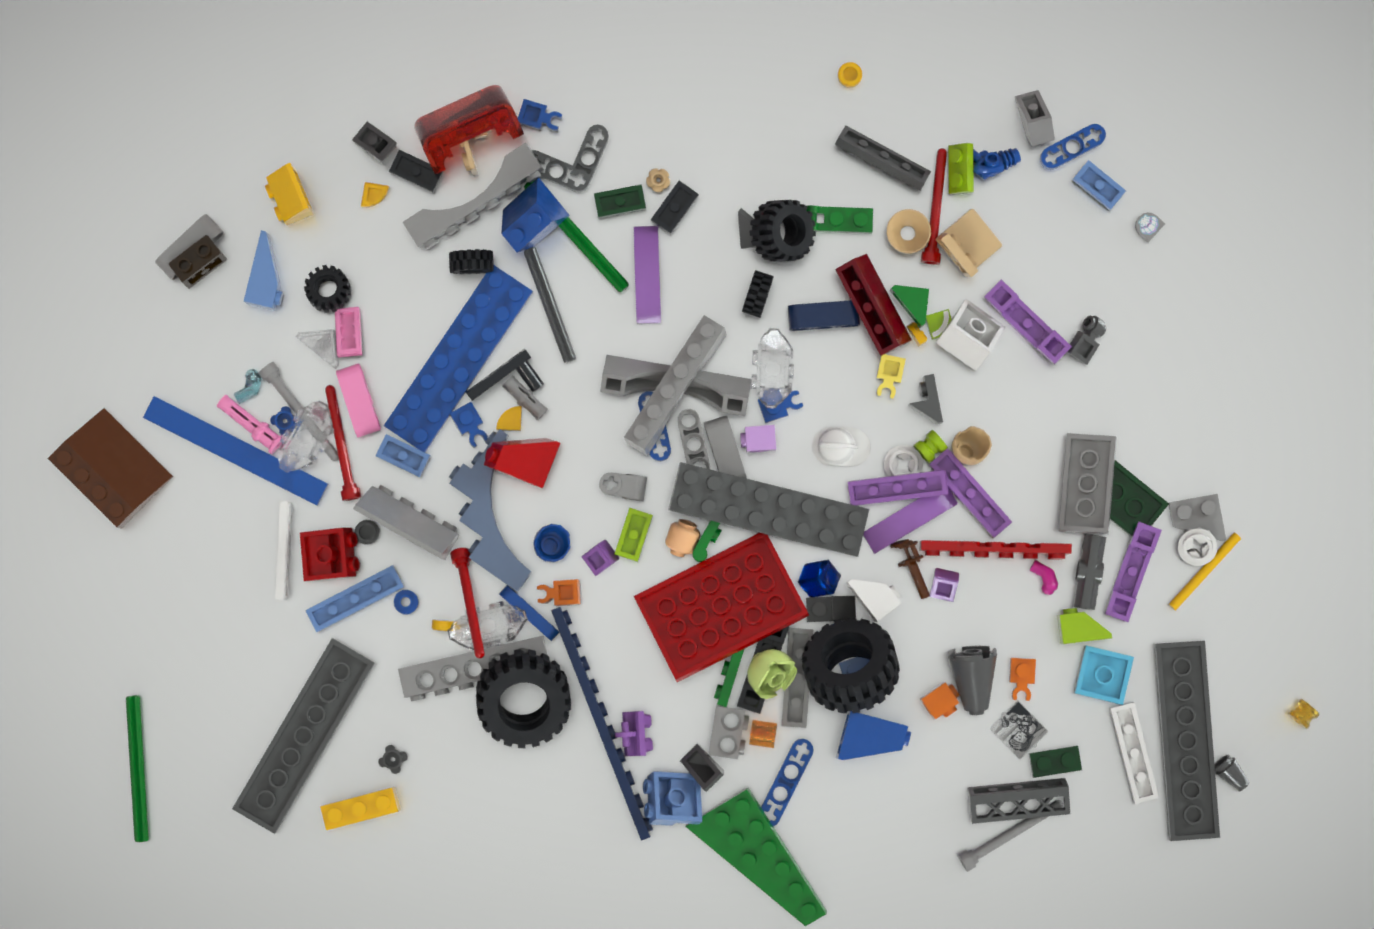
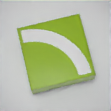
M949 309L926 315V322L932 340L939 338L952 320Z

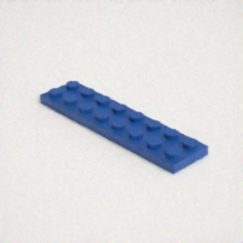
M494 265V271L485 274L384 424V427L417 449L426 452L450 417V413L454 411L533 291Z

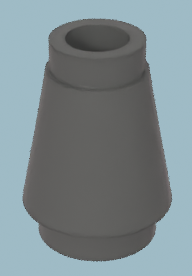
M1225 755L1216 762V774L1236 788L1237 791L1240 792L1249 785L1250 782L1234 757L1231 758L1230 755Z

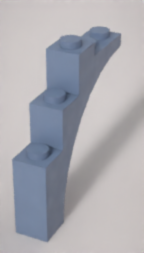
M499 429L497 433L493 431L485 443L488 446L483 453L479 451L471 462L474 465L472 469L464 463L461 467L457 465L449 476L452 479L449 484L473 500L471 504L467 502L459 512V515L462 516L459 521L483 537L481 541L476 539L469 549V552L472 554L469 558L519 592L532 572L511 552L497 527L492 509L491 495L494 469L484 466L485 454L488 448L491 447L492 442L507 441L509 437L508 434Z

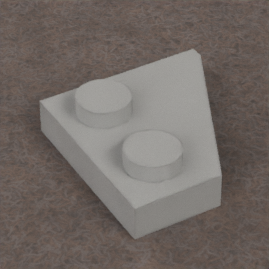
M1218 494L1169 502L1173 527L1187 531L1189 528L1197 529L1200 527L1204 530H1209L1217 540H1226Z

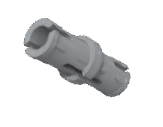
M513 375L503 384L502 387L517 400V404L527 409L536 420H539L548 410L532 395L533 392L530 389L527 390Z

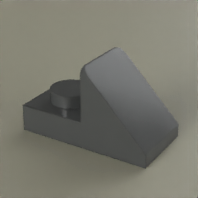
M368 121L352 139L353 142L371 154L381 164L397 146L396 141Z
M934 374L925 375L923 382H919L922 397L926 396L927 400L910 403L908 406L936 425L942 424L943 418Z
M855 596L806 598V609L809 613L807 622H826L838 619L846 621L848 618H856Z

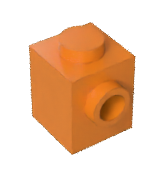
M943 682L920 698L933 719H937L941 715H944L946 718L957 710L955 706L959 704L957 697L960 695L952 684L948 686L946 682Z

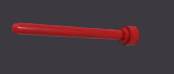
M940 148L937 151L930 216L931 236L927 247H925L921 255V263L939 265L941 261V253H939L937 248L938 242L935 239L939 233L947 151L944 148Z
M328 385L325 388L344 482L343 490L340 492L342 501H351L362 496L360 487H357V484L353 482L335 388L332 385Z
M457 548L451 551L452 564L459 571L474 653L480 659L484 657L485 652L468 570L469 562L471 561L469 558L470 552L468 548Z

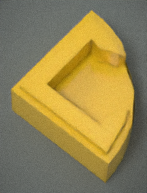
M365 182L361 207H372L379 204L388 194L390 187Z
M912 322L906 326L918 347L926 343L928 338L923 331H920L917 323Z
M515 406L506 410L500 416L496 430L521 431L522 406Z

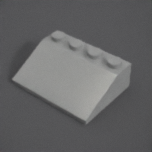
M382 485L379 488L372 486L355 504L353 509L443 560H446L459 537V534L455 533L457 527L446 521L441 525L434 521V514L425 509H422L421 513L412 508L414 503L403 497L400 500L395 499L391 496L393 491Z

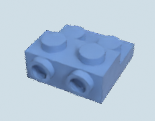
M654 771L647 776V779L643 782V792L648 794V803L644 806V816L649 818V825L673 826L675 823L700 824L702 822L701 787L690 773Z

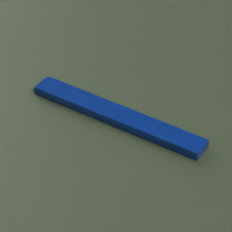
M155 396L143 416L144 419L317 506L329 485Z

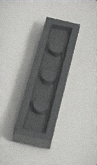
M846 125L835 143L836 146L842 148L845 152L861 158L864 162L872 164L883 170L886 174L894 176L905 182L908 186L920 191L931 173L930 170Z

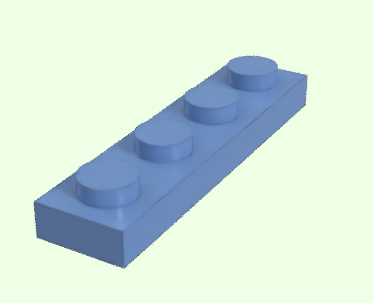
M394 565L305 611L315 631L319 632L404 588V585Z

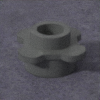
M388 745L378 763L380 767H386L393 774H397L401 771L400 766L407 760V754L399 752L393 745ZM391 757L395 758L394 762L391 761Z

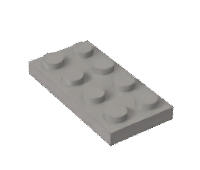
M1067 433L1059 531L1109 535L1116 436Z

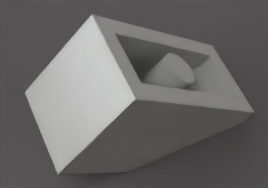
M1039 90L1015 96L1023 128L1031 147L1055 140L1052 117Z

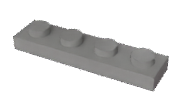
M789 628L787 655L796 663L794 666L797 668V674L790 686L784 690L782 726L806 728L809 689L802 669L801 659L808 640L812 641L813 629Z

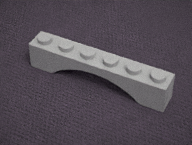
M524 143L504 157L502 166L494 181L475 199L451 209H422L403 221V224L419 248L425 247L429 249L439 242L438 238L446 234L449 236L459 229L458 225L462 222L467 221L469 223L480 216L478 212L484 208L489 210L500 203L499 199L507 194L509 197L517 193L521 189L519 186L524 182L528 181V183H531L541 177L540 172L544 169L529 145Z
M705 315L702 317L624 436L628 445L648 456L661 436L666 423L684 392L726 337L725 327Z
M606 355L600 392L626 396L635 392L655 390L671 365ZM700 370L684 394L699 398L714 406L720 412L745 416L751 379Z

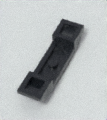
M789 626L758 641L753 657L765 650L775 649L781 651ZM746 676L737 707L760 714L765 699L760 698L753 690Z

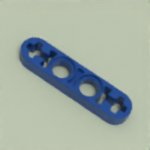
M798 739L792 744L761 806L763 811L768 812L772 806L767 804L769 799L777 805H782L781 810L775 808L773 812L776 819L774 821L770 820L772 826L777 825L813 755V745L806 739ZM806 743V749L809 750V753L807 755L803 754L800 758V761H804L803 766L789 760L791 755L796 758L798 750L795 749L796 746ZM795 765L798 768L796 778L789 779L785 776L784 770L786 766ZM784 787L787 790L785 800L778 801L773 797L775 788Z

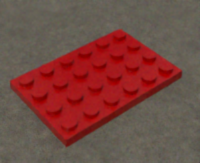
M758 533L634 596L676 682L809 616L768 535Z

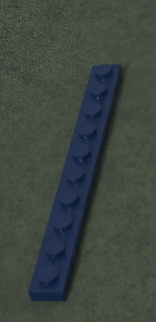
M561 607L553 609L551 612L641 841L650 838L649 832L653 830L652 825H649V818H643L640 810L644 807L639 793L634 795L631 787L635 784L630 770L625 772L622 763L626 761L621 747L616 749L613 740L616 739L615 730L612 724L607 726L604 717L608 713L603 701L598 703L595 694L599 690L595 680H589L586 671L590 670L585 656L580 657L577 648L581 647L576 633L571 634L568 625L572 624L567 610L562 611Z

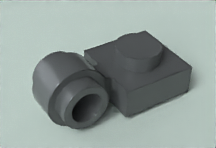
M1091 315L1087 316L1083 321L1082 326L1085 333L1077 332L1070 343L1072 348L1067 352L1086 365L1100 345L1095 341V338L1103 336L1106 332L1105 322L1099 317Z

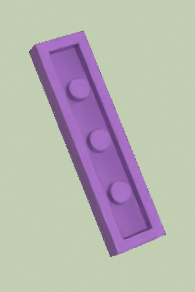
M948 448L929 464L933 471L946 469L948 488L992 538H995L1012 523L1009 517Z
M946 469L848 481L850 504L855 506L949 494Z

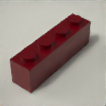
M867 254L854 258L835 269L880 356L912 341Z

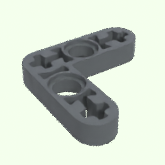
M598 124L589 128L573 165L542 152L532 150L534 155L538 156L540 163L545 164V160L550 161L546 165L545 173L540 172L541 178L574 192L585 191L590 185L608 143L609 135L607 129ZM598 130L602 131V136L604 137L603 140L599 139L596 144V148H600L599 152L592 147H586L587 143L592 146L594 137L591 134L597 133ZM585 152H591L595 155L593 164L585 165L581 161V157ZM553 165H560L563 168V174L559 178H554L549 173ZM568 169L572 170L570 175L577 178L579 174L583 175L585 184H579L576 187L575 181L569 178L567 183L563 182L567 177Z

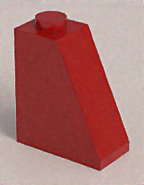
M547 438L492 442L491 447L486 451L484 466L530 485L543 488L560 442Z

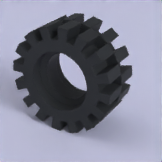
M467 249L449 252L450 273L480 274L494 271L493 251Z
M322 265L323 269L315 268L316 273L310 272L308 274L310 279H305V284L307 285L304 286L305 295L311 305L315 306L317 310L321 311L323 309L325 313H329V309H331L332 312H336V307L339 306L342 309L344 307L343 302L347 303L349 301L347 296H351V290L349 289L351 286L342 270L336 269L332 265L330 268L327 265ZM326 281H332L337 286L335 293L329 297H323L319 294L320 285Z
M755 270L742 312L761 318L774 276Z

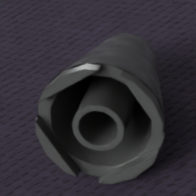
M976 645L962 647V652L956 653L955 649L948 651V660L965 711H969L970 715H982L984 710L989 708L997 659L996 648L990 651L989 646Z

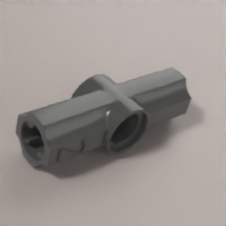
M1085 534L1081 559H1079L1076 569L1075 580L1077 581L1073 607L1095 610L1098 586L1102 582L1104 563L1102 561L1106 537L1093 534Z

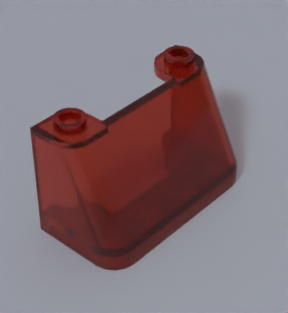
M498 85L488 86L417 119L414 124L415 132L434 174L446 170L444 165L445 159L453 157L450 148L495 128L498 136L502 135V132H507L513 139L524 135L508 97L502 87Z

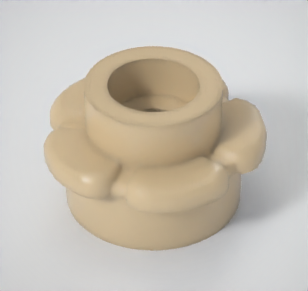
M652 169L649 172V177L646 178L648 187H651L655 192H662L663 189H667L670 185L669 173L664 169Z

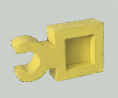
M886 354L881 356L877 379H882L883 383L877 388V396H881L883 388H888L891 392L890 399L894 398L896 390L893 383H901L905 358Z

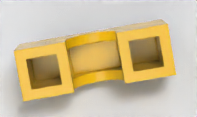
M395 787L320 806L326 830L401 811Z

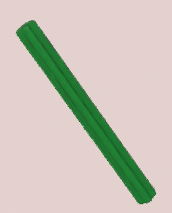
M527 182V183L524 185V188L526 189V188H527L528 186H530L533 182H531V183H528V182ZM569 217L566 218L559 227L618 292L624 291L629 285L626 279Z
M134 695L126 697L135 842H146L149 837L140 697Z

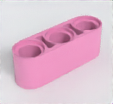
M360 364L337 370V378L357 438L380 431L379 420Z

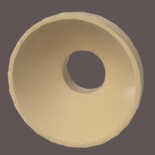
M905 209L891 217L887 225L886 234L890 245L901 253L912 254L922 250L927 245L931 236V227L928 219L922 213L913 209ZM906 226L912 227L915 231V237L911 240H904L900 234L902 228Z

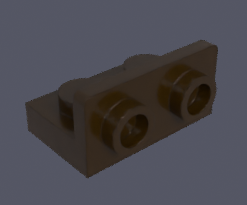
M205 235L172 260L169 266L180 281L190 289L225 262L227 258L210 237Z

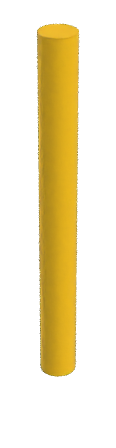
M1234 532L1217 550L1215 557L1195 574L1168 605L1176 611L1241 540V537Z

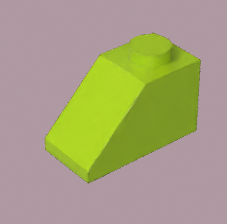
M1077 608L1062 609L1063 614L1057 615L1060 644L1112 638V633L1085 612H1078Z

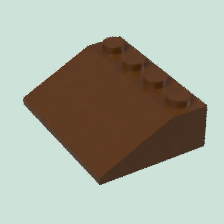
M105 408L65 440L47 458L117 528L121 529L174 477Z

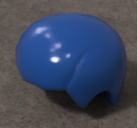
M556 524L542 527L534 537L533 544L536 555L547 562H556L563 559L570 550L569 532L561 525Z

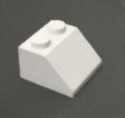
M965 299L936 343L976 371L991 353L1005 326Z
M855 579L845 583L875 622L881 620L901 604L899 598L902 596L893 585L889 587L886 583Z

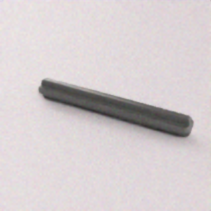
M535 247L524 250V255L562 359L565 363L571 362L576 359L538 252Z

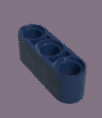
M851 300L788 306L790 331L860 326L859 314Z

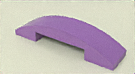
M658 226L634 227L637 324L661 323Z
M1002 279L984 296L991 306L1026 341L1054 365L1072 348L1063 337L1040 319Z
M948 488L949 494L919 498L864 531L863 536L873 553L879 552L957 505L958 502Z
M1138 521L1114 582L1105 611L1106 615L1129 622L1151 555L1154 553L1159 540L1161 529Z

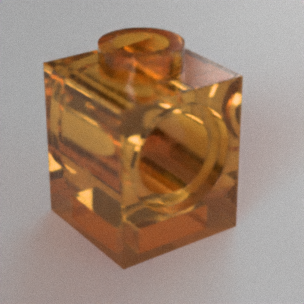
M752 720L749 745L774 748L777 723Z

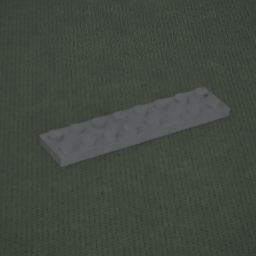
M682 462L679 463L668 508L669 511L856 557L859 555L869 513L867 508Z
M334 638L330 640L232 809L274 834L277 832L375 662Z
M1205 641L1155 644L1169 840L1220 838Z

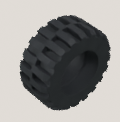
M848 618L846 621L838 619L834 621V624L822 626L820 632L816 631L811 636L812 641L808 640L801 659L808 689L811 695L814 696L815 701L820 705H825L826 709L831 711L837 709L839 713L846 714L847 711L860 713L861 709L866 708L869 710L874 708V704L882 703L886 699L885 695H890L895 689L894 685L898 683V673L900 671L893 640H891L889 633L877 623L873 622L870 624V620L862 618L860 621L856 620V618ZM862 657L870 660L866 666L853 673L839 674L832 672V669L839 662L848 658Z
M521 649L514 650L512 655H508L505 652L500 655L499 661L493 659L488 663L489 669H483L480 674V681H477L476 706L479 721H482V727L486 732H491L493 739L497 742L503 739L504 745L509 747L512 744H518V748H525V745L532 744V747L540 746V741L544 740L547 743L553 739V733L559 734L563 729L562 723H567L569 718L571 698L565 672L560 671V665L555 660L550 662L549 656L544 653L537 656L535 650L528 649V653H522ZM518 683L535 684L542 688L547 695V699L542 707L533 713L525 715L507 711L500 704V697L507 688Z

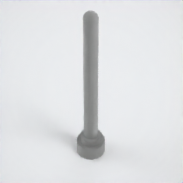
M274 362L269 363L258 372L259 376L263 381L273 384L332 461H337L339 459L338 452L280 379L279 368Z
M1056 800L1050 806L1053 808H1063L1064 803L1061 800ZM1047 817L1027 818L976 850H969L968 852L964 850L957 856L968 872L976 867L975 864L979 862L978 859Z

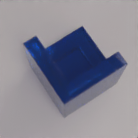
M829 559L806 563L798 583L809 597L830 595L835 593L841 575Z

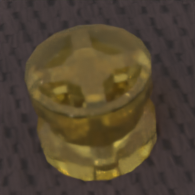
M1303 699L1298 701V706L1295 710H1290L1288 713L1296 723L1306 730L1310 727L1312 719H1317L1320 715Z

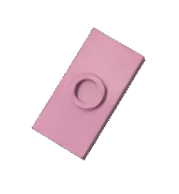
M360 308L336 309L335 327L338 358L361 356Z

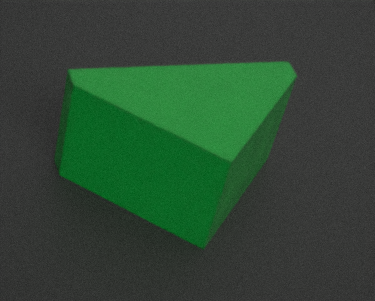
M894 285L890 292L913 321L917 323L918 327H923L926 323L929 289Z

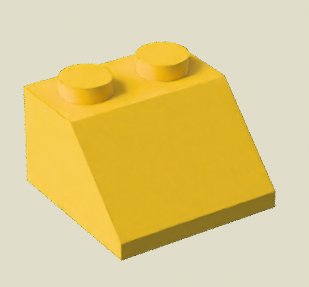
M291 163L285 164L266 177L268 184L265 185L269 198H275L277 207H274L279 221L283 220L286 225L314 215L297 171Z

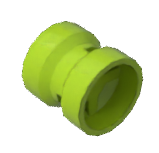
M934 430L926 434L925 441L919 440L913 445L928 464L935 459V454L942 453L948 448Z

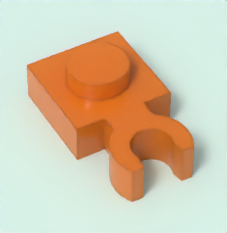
M578 579L553 581L554 588L547 585L537 586V590H545L547 592V596L544 599H537L538 603L547 604L554 599L555 606L581 604L580 581Z
M1010 658L1009 682L1016 683V687L1012 691L1013 700H1017V693L1019 691H1024L1026 694L1025 701H1030L1031 692L1027 688V684H1035L1036 659Z

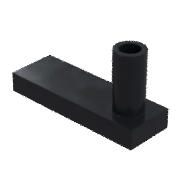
M523 349L467 390L466 394L473 401L515 369L532 392L544 383L527 361L531 356L526 349Z

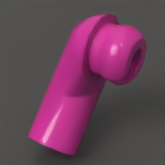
M1034 560L1030 571L1042 577V591L1047 595L1053 594L1054 590L1058 588V581L1054 570Z

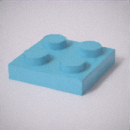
M1085 645L1074 693L1123 705L1134 657Z

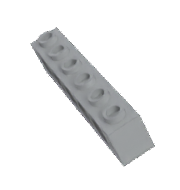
M539 636L484 649L485 655L480 659L475 656L474 652L400 668L398 672L404 698L410 697L411 701L426 698L425 693L433 691L435 696L450 693L449 688L458 686L459 690L474 687L473 682L480 681V674L478 676H471L468 672V666L472 662L480 664L482 673L483 669H489V662L505 652L508 655H512L514 650L521 649V651L528 653V649L535 650L537 656H540L542 653L547 655L544 637ZM450 667L457 671V678L453 682L447 681L444 677L445 670ZM424 673H429L433 677V684L427 688L420 683V678Z

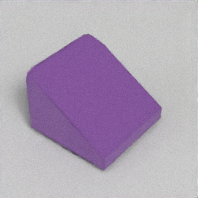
M607 540L598 543L581 556L595 576L619 560L618 555L614 554L615 551Z
M936 568L929 597L954 602L959 582V573Z

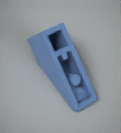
M261 230L244 302L275 311L276 305L280 306L282 302L283 292L280 291L281 286L269 234Z

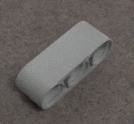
M205 214L156 259L155 263L171 280H175L178 277L169 266L172 260L205 235H208L215 243L224 232Z
M692 409L682 410L678 416V427L686 463L693 465L696 462H703L706 465V469H710L699 415ZM686 414H691L696 419L695 424L691 427H686L681 422L682 417ZM691 438H697L701 442V447L696 451H691L687 447V442Z
M727 415L703 422L718 472L747 479Z

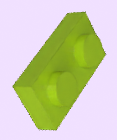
M973 144L949 145V194L957 195L974 192Z
M629 507L614 553L615 555L638 562L653 515Z

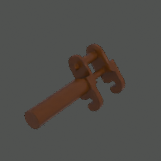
M905 539L892 543L890 545L891 548L904 549L908 558L899 562L898 566H908L920 598L929 597V591L917 564L923 558V555L918 554L915 546L918 542ZM909 547L911 548L914 556L910 555L908 551Z

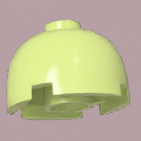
M770 649L757 653L752 658L747 671L748 682L760 698H773L777 696L776 691L780 688L786 690L795 679L797 668L794 664L796 663L786 653L779 650Z

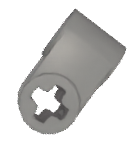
M606 473L601 477L599 487L606 495L644 501L647 477L634 474ZM609 477H612L613 482L617 483V487H613L612 491L607 490V486L603 485V482L608 481Z

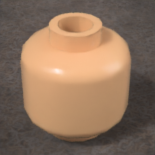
M679 519L678 522L670 525L665 543L671 549V554L684 557L685 554L693 553L701 534L695 523Z

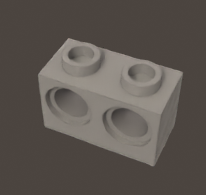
M716 706L709 755L738 759L739 754L744 755L746 740H741L742 730L747 731L749 716L745 715L746 710ZM730 713L738 717V724L733 728H729L724 724L725 716ZM725 738H731L735 743L734 749L730 752H724L720 747L721 741Z

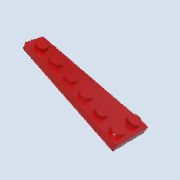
M921 540L919 551H925V556H940V552H950L951 557H964V552H972L974 557L988 558L989 553H999V558H1013V554H1023V559H1038L1039 554L1048 555L1050 560L1065 559V555L1072 554V544H1030L1020 542L1005 544L1004 542L980 543L976 541Z

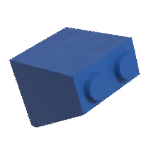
M537 178L503 209L501 234L518 253L535 247L570 215L540 178Z
M848 711L836 758L847 760L900 751L903 749V745L908 746L911 732L907 731L908 726Z

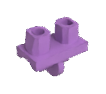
M644 711L622 712V732H615V738L622 737L624 755L646 756V752L653 750V741L651 738H645V728H650L652 725L651 716L644 714Z

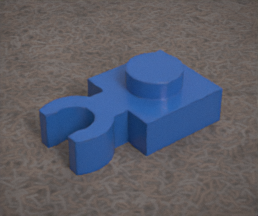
M523 99L517 123L541 130L542 124H545L551 131H558L559 127L552 125L551 120L555 117L562 119V114L556 111L546 113L547 105Z
M799 391L790 392L786 398H783L781 392L758 399L764 422L768 423L788 416V408L794 410L802 408L803 403L796 405L791 401L793 396L799 395Z
M472 402L450 413V417L461 436L467 432L470 435L469 443L473 448L477 447L474 442V437L477 435L481 436L486 442L488 439L487 434L483 430L478 429V426L483 424V421Z

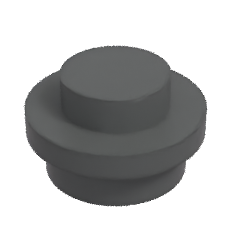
M371 520L359 522L355 527L358 541L362 544L374 543L379 537L377 524Z

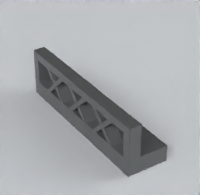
M1065 778L968 787L972 824L1070 814L1069 786ZM1064 796V808H1053L1048 804L1054 797ZM1030 799H1036L1041 803L1033 811H1029L1024 807ZM1011 801L1016 805V808L1011 813H1004L999 809L1004 802ZM987 804L992 808L987 815L977 816L976 805Z

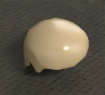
M970 426L968 429L958 432L951 445L954 456L962 464L976 465L982 462L988 456L992 447L990 436L983 429L975 426Z

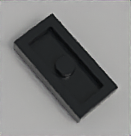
M401 150L398 151L389 170V173L434 193L444 172L442 169Z
M679 180L651 218V221L671 235L699 194Z

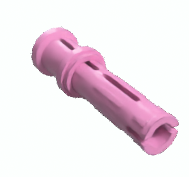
M224 395L218 402L217 407L249 431L255 442L259 441L266 446L270 454H274L284 442L285 437L283 435L279 436L269 428L268 423L259 422L230 399L228 395Z

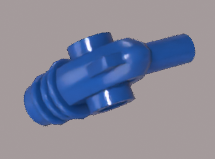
M1010 148L1008 151L1000 150L998 153H988L986 150L978 153L973 149V162L976 163L973 166L974 173L980 175L983 179L993 177L1003 172L1004 169L1008 170L1012 165L1015 166L1018 162H1021L1020 153L1016 148Z

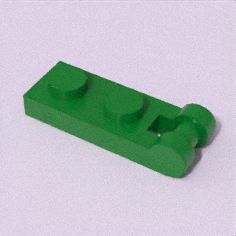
M807 205L806 211H811L813 215L811 219L815 220L816 226H813V229L816 232L872 234L873 208ZM817 215H824V223H817Z
M709 522L692 555L695 561L702 562L707 558L706 548L709 542L715 543L722 531L718 528L720 523Z
M744 649L733 654L730 662L725 660L721 672L725 679L723 685H717L714 698L718 699L717 705L727 707Z

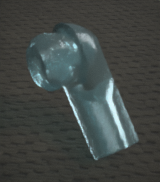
M250 369L246 372L245 387L234 393L239 404L259 393L262 379L255 369Z

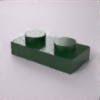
M642 184L594 193L598 218L646 210Z
M1078 746L1029 753L1033 778L1082 770Z

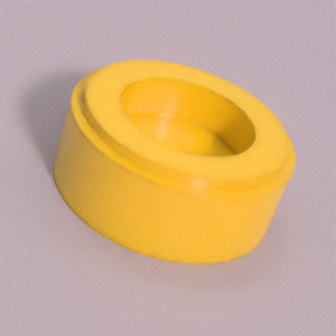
M847 62L839 68L838 80L843 86L852 88L860 83L862 70L856 63Z
M432 620L431 628L439 631H455L457 622Z

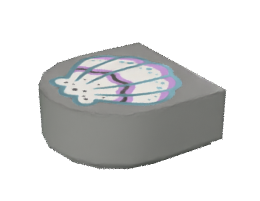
M1147 212L1138 217L1135 228L1138 234L1149 242L1165 223L1155 214Z

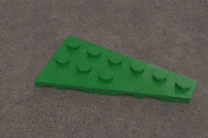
M749 788L744 789L703 814L700 824H687L685 826L804 926L827 914V910Z

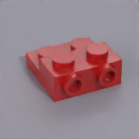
M343 527L300 532L304 581L356 577V571L360 568V562L358 557L354 555V547L357 545L358 539L356 533L352 532V528Z

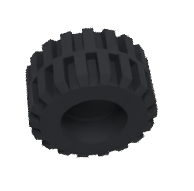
M774 200L767 201L766 204H761L758 207L759 211L754 212V220L750 222L752 230H749V233L753 237L751 241L752 246L757 247L755 251L758 254H762V258L773 262L796 261L797 259H802L804 257L803 254L809 253V246H813L815 242L812 239L813 236H816V231L813 229V226L816 225L815 220L811 219L813 216L811 211H806V205L800 204V201ZM782 222L785 226L784 239H782L780 233V227Z

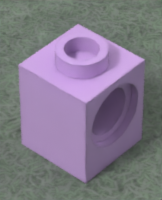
M774 425L745 427V433H740L741 448L746 447V453L776 451Z

